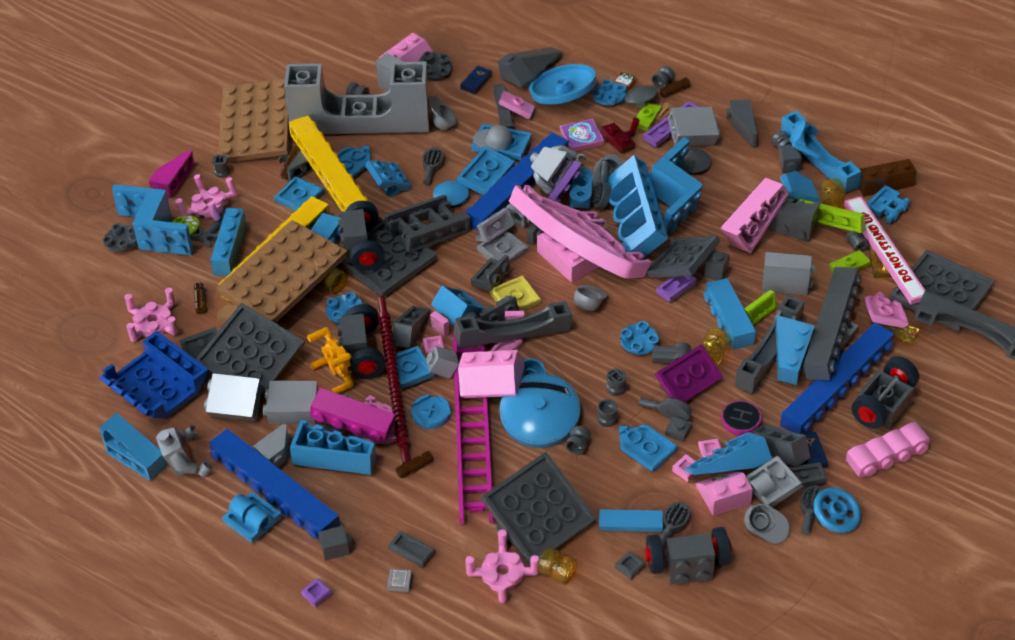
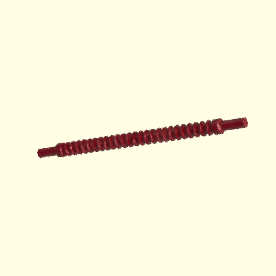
M380 296L378 297L380 311L378 319L380 321L381 338L383 339L382 344L383 352L385 353L388 385L390 386V399L393 405L392 413L395 414L394 424L395 433L397 434L396 438L398 439L397 446L401 451L402 464L405 465L410 460L408 450L410 445L409 435L406 429L407 424H405L406 416L403 409L402 391L400 390V377L398 376L397 358L395 357L390 313L387 312L385 297Z

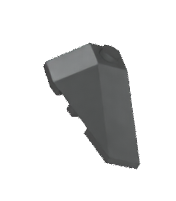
M548 47L507 54L504 58L498 60L501 78L523 88L534 82L540 72L544 73L546 66L553 64L562 55V51Z

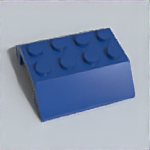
M156 331L142 341L144 353L118 372H116L115 366L110 364L103 370L100 380L107 386H111L112 390L123 396L126 401L135 406L145 416L167 419L198 395L209 370L160 332Z

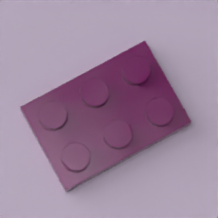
M702 344L654 374L669 398L682 402L687 401L723 378Z

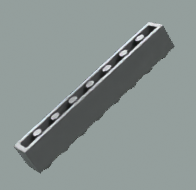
M835 267L804 362L805 375L808 380H830L832 372L836 371V360H839L840 347H843L844 343L843 336L847 334V323L851 321V310H854L855 298H858V286L862 285V276L858 274V267Z

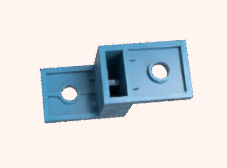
M683 137L652 166L649 175L656 197L670 206L663 218L667 234H672L677 225L686 220L690 212H695L699 205L697 202L703 194L701 192L703 184L681 169L685 163L684 157L689 151L688 145L690 140L686 137Z
M113 185L112 193L118 215L135 217L132 224L140 250L192 255L193 246L188 224L169 222L172 215L166 190Z

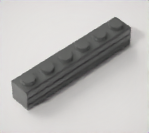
M504 84L494 85V96L500 125L506 126L508 129H515L514 123H512V111L498 104L504 90L507 91V88H505Z

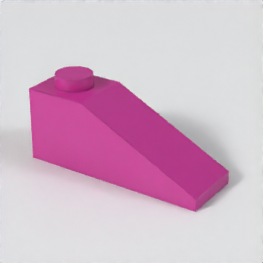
M188 150L159 167L149 178L150 187L152 189L166 190L167 197L171 198L195 164L193 151Z

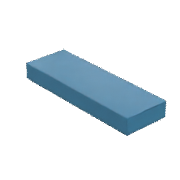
M599 509V531L663 532V511Z

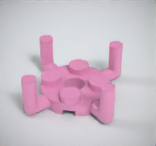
M200 174L194 176V180L200 194H195L192 197L191 208L187 210L182 198L176 199L175 202L181 216L195 214L197 217H200L199 215H204L205 218L212 217L215 221H219V213L224 210V205L226 204L227 206L228 200L238 195L232 177L226 178L229 188L227 193L219 190L218 187H212L207 191Z
M168 287L165 289L167 303L164 306L155 302H149L141 309H138L134 305L132 295H125L127 309L134 315V323L127 324V330L132 342H136L142 336L149 337L156 331L161 334L167 332L173 336L178 334L176 319L170 312V309L175 306L172 288Z
M501 529L498 531L499 552L487 554L481 568H475L472 556H468L465 560L467 575L482 576L483 582L489 585L492 590L498 592L499 602L505 603L507 601V592L515 589V586L519 583L521 584L524 576H536L539 574V557L536 555L531 556V567H524L517 553L507 552V532ZM500 569H506L508 570V573L501 575L497 573V571Z

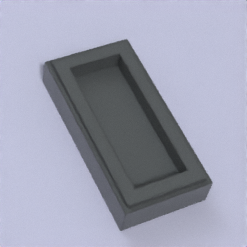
M402 531L388 544L389 550L421 568H424L435 555V549Z

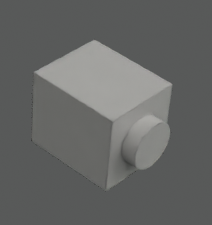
M435 346L426 358L429 372L451 378L459 365L456 352L439 346Z

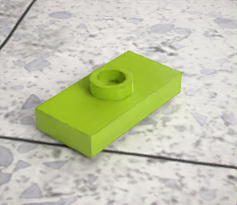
M647 102L636 116V118L640 119L637 129L650 130L656 121V117L662 111V106Z
M859 250L829 263V269L834 272L835 267H858V271L869 267L871 261Z
M769 290L744 308L752 325H755L778 307L775 292Z

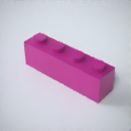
M319 388L310 406V417L314 420L328 423L338 429H345L355 435H362L374 442L385 444L394 426V413L323 388Z

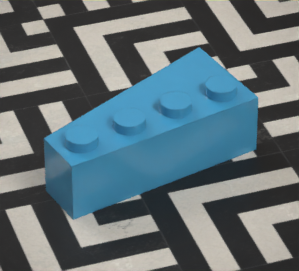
M302 419L290 446L292 465L371 475L376 463L375 443L354 436L346 437L336 430L330 432L317 424L311 426Z

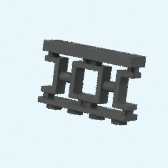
M444 194L386 214L384 228L390 232L399 230L402 233L401 242L405 243V249L410 253L469 232L471 217L467 213L463 214L462 212L454 215L450 211L451 202L447 201V196ZM429 219L432 222L424 225L421 221Z

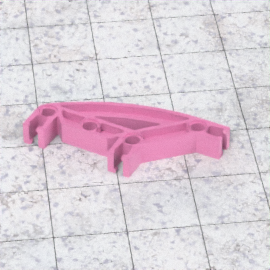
M515 185L509 202L556 241L590 262L622 278L645 277L651 261L649 259L641 260L644 258L641 252H625V247L603 228L606 221L603 218L596 219L598 214L595 211L581 212L540 196L529 185H525L524 189L520 185Z

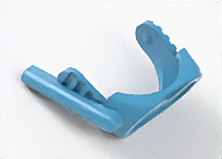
M806 121L798 122L794 126L790 137L792 147L801 151L806 156L819 160L821 155L810 150L804 140L805 129L814 135L818 134V129Z

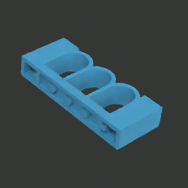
M633 155L607 177V182L611 186L609 202L615 206L613 219L620 224L618 237L623 241L621 244L625 247V252H641L645 258L668 239V235L647 164Z

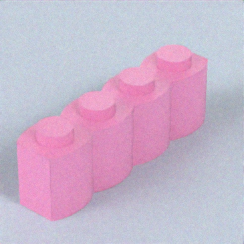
M912 422L900 429L890 431L882 437L874 438L865 444L851 448L847 451L846 462L859 478L870 477L877 470L889 469L894 463L905 462L913 455L925 453L929 448L930 438L917 422Z

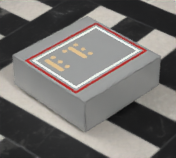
M390 569L387 590L409 592L412 571Z

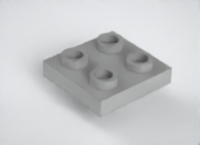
M778 456L746 476L753 488L752 492L763 504L771 507L802 488L800 480Z

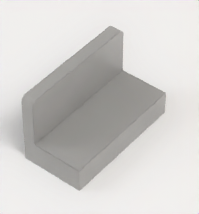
M503 208L477 225L480 234L475 237L476 241L489 242L515 225L509 209Z

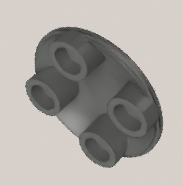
M426 51L419 60V62H427V75L432 80L445 79L452 70L450 58L447 54Z
M651 85L634 87L627 91L624 101L627 104H637L638 107H643L648 101L658 97L657 88Z
M689 148L688 153L684 157L685 163L681 169L689 175L707 172L711 164L709 154L701 149Z
M121 223L114 224L112 229L102 239L104 246L114 252L128 250L137 243L134 228L122 225Z

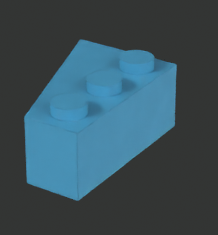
M777 315L775 327L777 380L797 385L814 334L815 325Z
M115 413L99 428L106 453L147 480L151 481L167 466L160 448L156 447L118 413Z

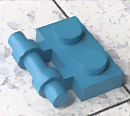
M885 185L866 204L875 216L880 218L883 214L887 215L885 222L890 224L899 218L901 212H905L908 209L911 201L908 198L900 199V192Z

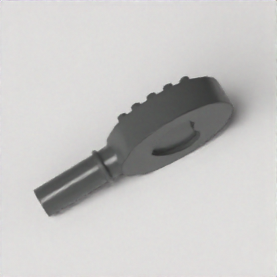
M430 148L423 154V168L426 170L423 184L425 185L430 184L432 174L443 166V152L439 148Z
M607 161L602 162L600 180L594 185L592 193V205L600 210H603L608 204L611 193L610 183L607 182L609 162Z
M644 398L639 400V406L659 410L668 419H672L675 416L687 421L692 413V409L687 403L673 398H666L662 402Z
M817 485L807 487L801 495L800 509L804 514L801 533L804 535L810 533L812 521L816 517L813 508L814 499L823 490Z
M683 502L671 504L664 512V530L660 537L663 548L667 543V538H670L674 533L681 532L689 523L690 509Z

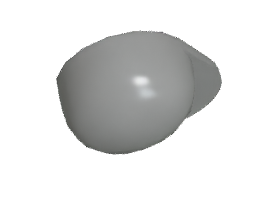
M431 95L428 98V104L433 111L432 119L434 124L442 130L452 128L456 124L454 113L441 99Z
M497 125L491 129L478 131L474 135L473 141L475 145L481 148L486 146L492 150H503L511 145L512 135L506 126Z
M580 285L574 293L575 304L586 311L597 310L601 302L607 298L605 291L591 285Z
M755 504L749 507L745 513L744 524L750 533L758 535L772 544L780 543L788 536V520L773 507L767 504Z

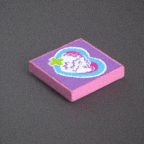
M593 119L560 126L563 138L569 140V149L575 152L604 145V140Z

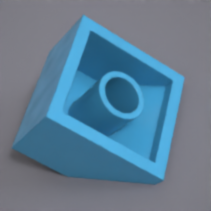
M443 285L431 303L436 308V312L447 317L449 323L454 326L455 318L464 317L469 312H475L479 316L481 310L486 308L464 290Z

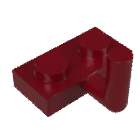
M633 118L629 131L623 132L615 123L602 126L600 133L620 153L632 150L636 143L630 137L635 135L640 119Z

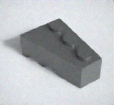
M785 200L767 229L809 242L817 229L820 202L808 204L804 203V201L791 203Z

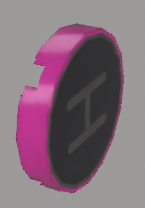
M737 400L725 405L722 410L721 422L728 432L742 435L760 427L762 414L753 403Z

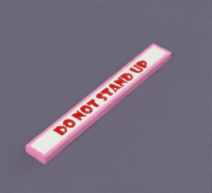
M860 196L845 200L844 206L847 210L864 214L865 231L863 235L869 241V244L910 305L919 303L925 289L863 198Z

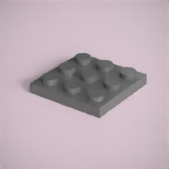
M717 235L674 239L648 269L647 274L649 278L692 276L696 273L698 267L706 261L709 254L715 250V247L720 243V239Z

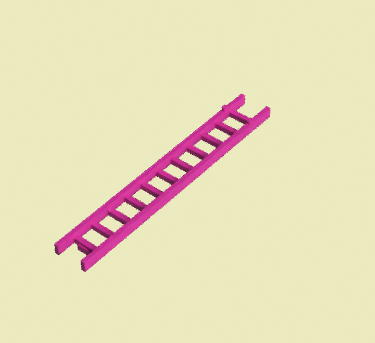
M453 333V351L456 352L457 358L458 355L466 352H485L484 344L477 348L457 349V341ZM457 367L454 371L459 518L460 525H464V510H469V513L483 512V509H487L483 502L463 503V493L488 492L492 489L487 397H478L483 398V407L460 408L459 399L476 398H461ZM484 414V421L460 423V415ZM485 429V437L461 438V430ZM485 444L486 453L461 454V445ZM486 460L487 469L462 470V461ZM487 476V485L463 486L462 477ZM489 511V523H493V515Z

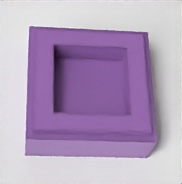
M318 578L301 590L302 595L315 608L332 596V591Z

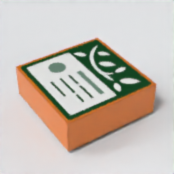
M621 71L614 80V83L625 85L626 90H630L636 82V76Z

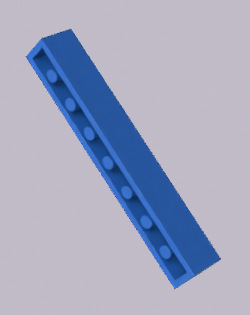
M552 132L545 137L540 144L534 147L527 156L523 157L515 167H512L488 192L466 210L465 213L471 217L470 227L479 231L477 225L503 208H506L510 204L509 199L515 185H520L522 189H524L525 185H529L531 188L536 185L533 177L534 171L531 169L533 163L530 161V156L534 152L539 154L544 147L551 148L560 145L569 148V140Z
M874 323L839 357V360H836V371L832 372L830 380H815L782 412L780 426L787 431L798 434L810 432L813 424L816 421H821L825 413L829 409H833L837 401L841 397L844 398L852 386H856L863 375H867L875 363L878 364L886 352L889 353L893 349L894 333Z
M228 428L209 442L210 455L215 461H220L224 464V467L229 472L233 471L240 481L248 483L255 493L263 495L269 504H274L284 516L288 515L292 518L294 523L298 527H303L307 530L313 539L317 538L319 540V531L340 526V519L337 513Z

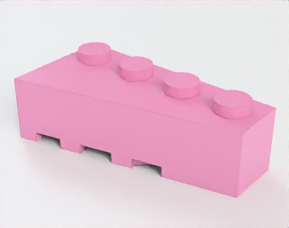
M765 178L720 228L732 246L751 254L788 197L789 192L783 184Z

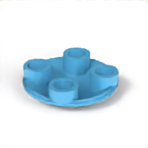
M611 80L602 81V84L597 86L592 92L593 99L602 105L620 103L627 94L625 85L613 83Z
M445 181L435 187L433 197L445 194L447 201L451 202V206L464 205L467 202L469 190L457 181Z
M354 292L330 298L327 300L326 315L331 321L341 323L340 316H345L349 308L363 304L360 298L356 297Z
M639 321L637 324L629 325L621 331L620 342L626 351L636 355H644L653 351V345H658L659 336L655 329L649 326L646 321Z

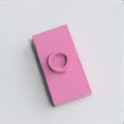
M505 90L498 103L527 119L530 118L534 109V105Z

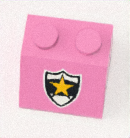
M731 471L696 483V487L712 516L751 504L753 488L744 473Z

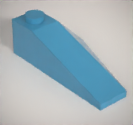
M747 432L725 443L726 448L713 450V456L702 457L687 466L685 470L688 473L697 475L752 468L758 469L772 460L765 438Z

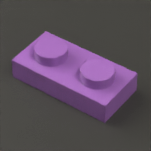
M693 276L671 277L656 288V293L670 303L696 285L697 279Z

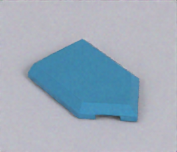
M369 145L356 149L345 147L337 153L340 163H344L347 173L351 174L353 178L366 168L365 164L370 160Z
M797 171L780 176L782 184L789 192L788 197L820 202L821 204L811 180Z
M639 425V427L619 426L621 451L651 472H655L678 449V445L648 425Z

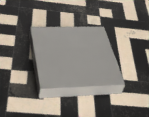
M506 230L489 242L479 244L477 251L487 259L491 258L498 261L504 255H507L511 264L529 252V247Z

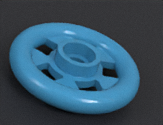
M831 487L821 490L816 495L813 503L814 513L824 527L836 533H848L857 528L861 521V509L856 499L850 493L840 488ZM826 497H829L831 500L829 504L824 501ZM840 497V498L844 499V500L846 501V503L843 502L842 500H838V498ZM827 510L830 517L827 518L823 511ZM848 511L853 512L852 518L847 517ZM836 520H843L844 525L837 524Z

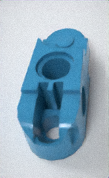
M584 167L579 168L581 173L576 180L572 179L570 189L571 208L584 207V209H589L591 207L593 172Z

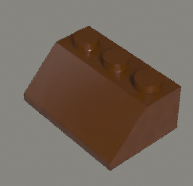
M910 159L860 168L862 172L858 189L863 197L876 194L885 185L894 190L914 187L916 169Z

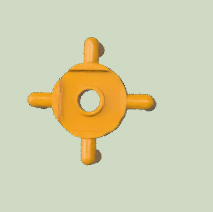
M324 327L307 335L310 343L321 337L326 339L325 346L321 347L324 357L310 363V366L315 370L329 364L332 374H338L343 377L345 382L331 389V392L341 394L354 386L350 376L351 370H348V367L351 366L350 359L352 356L350 353H346L343 346L338 347L336 344L338 340L333 338L328 327Z

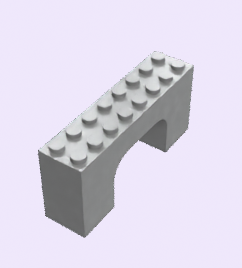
M392 62L390 90L378 95L334 94L324 84L322 64H287L284 91L289 121L308 115L312 121L316 122L318 130L322 131L323 134L429 132L430 106L428 104L427 62Z

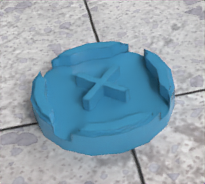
M432 395L419 397L414 401L411 409V417L414 423L424 429L442 427L451 416L448 401L438 395L437 397Z

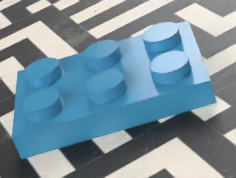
M482 123L479 131L491 129L494 126ZM509 129L512 135L511 145L506 149L494 151L510 159L521 161L532 139V133ZM473 141L471 151L480 152L483 148L475 145Z
M485 146L458 175L457 182L484 195L501 177H504L515 166V161Z

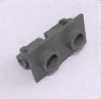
M512 295L505 296L496 302V307L490 305L482 309L479 317L484 321H502L505 319V311H519L516 297Z

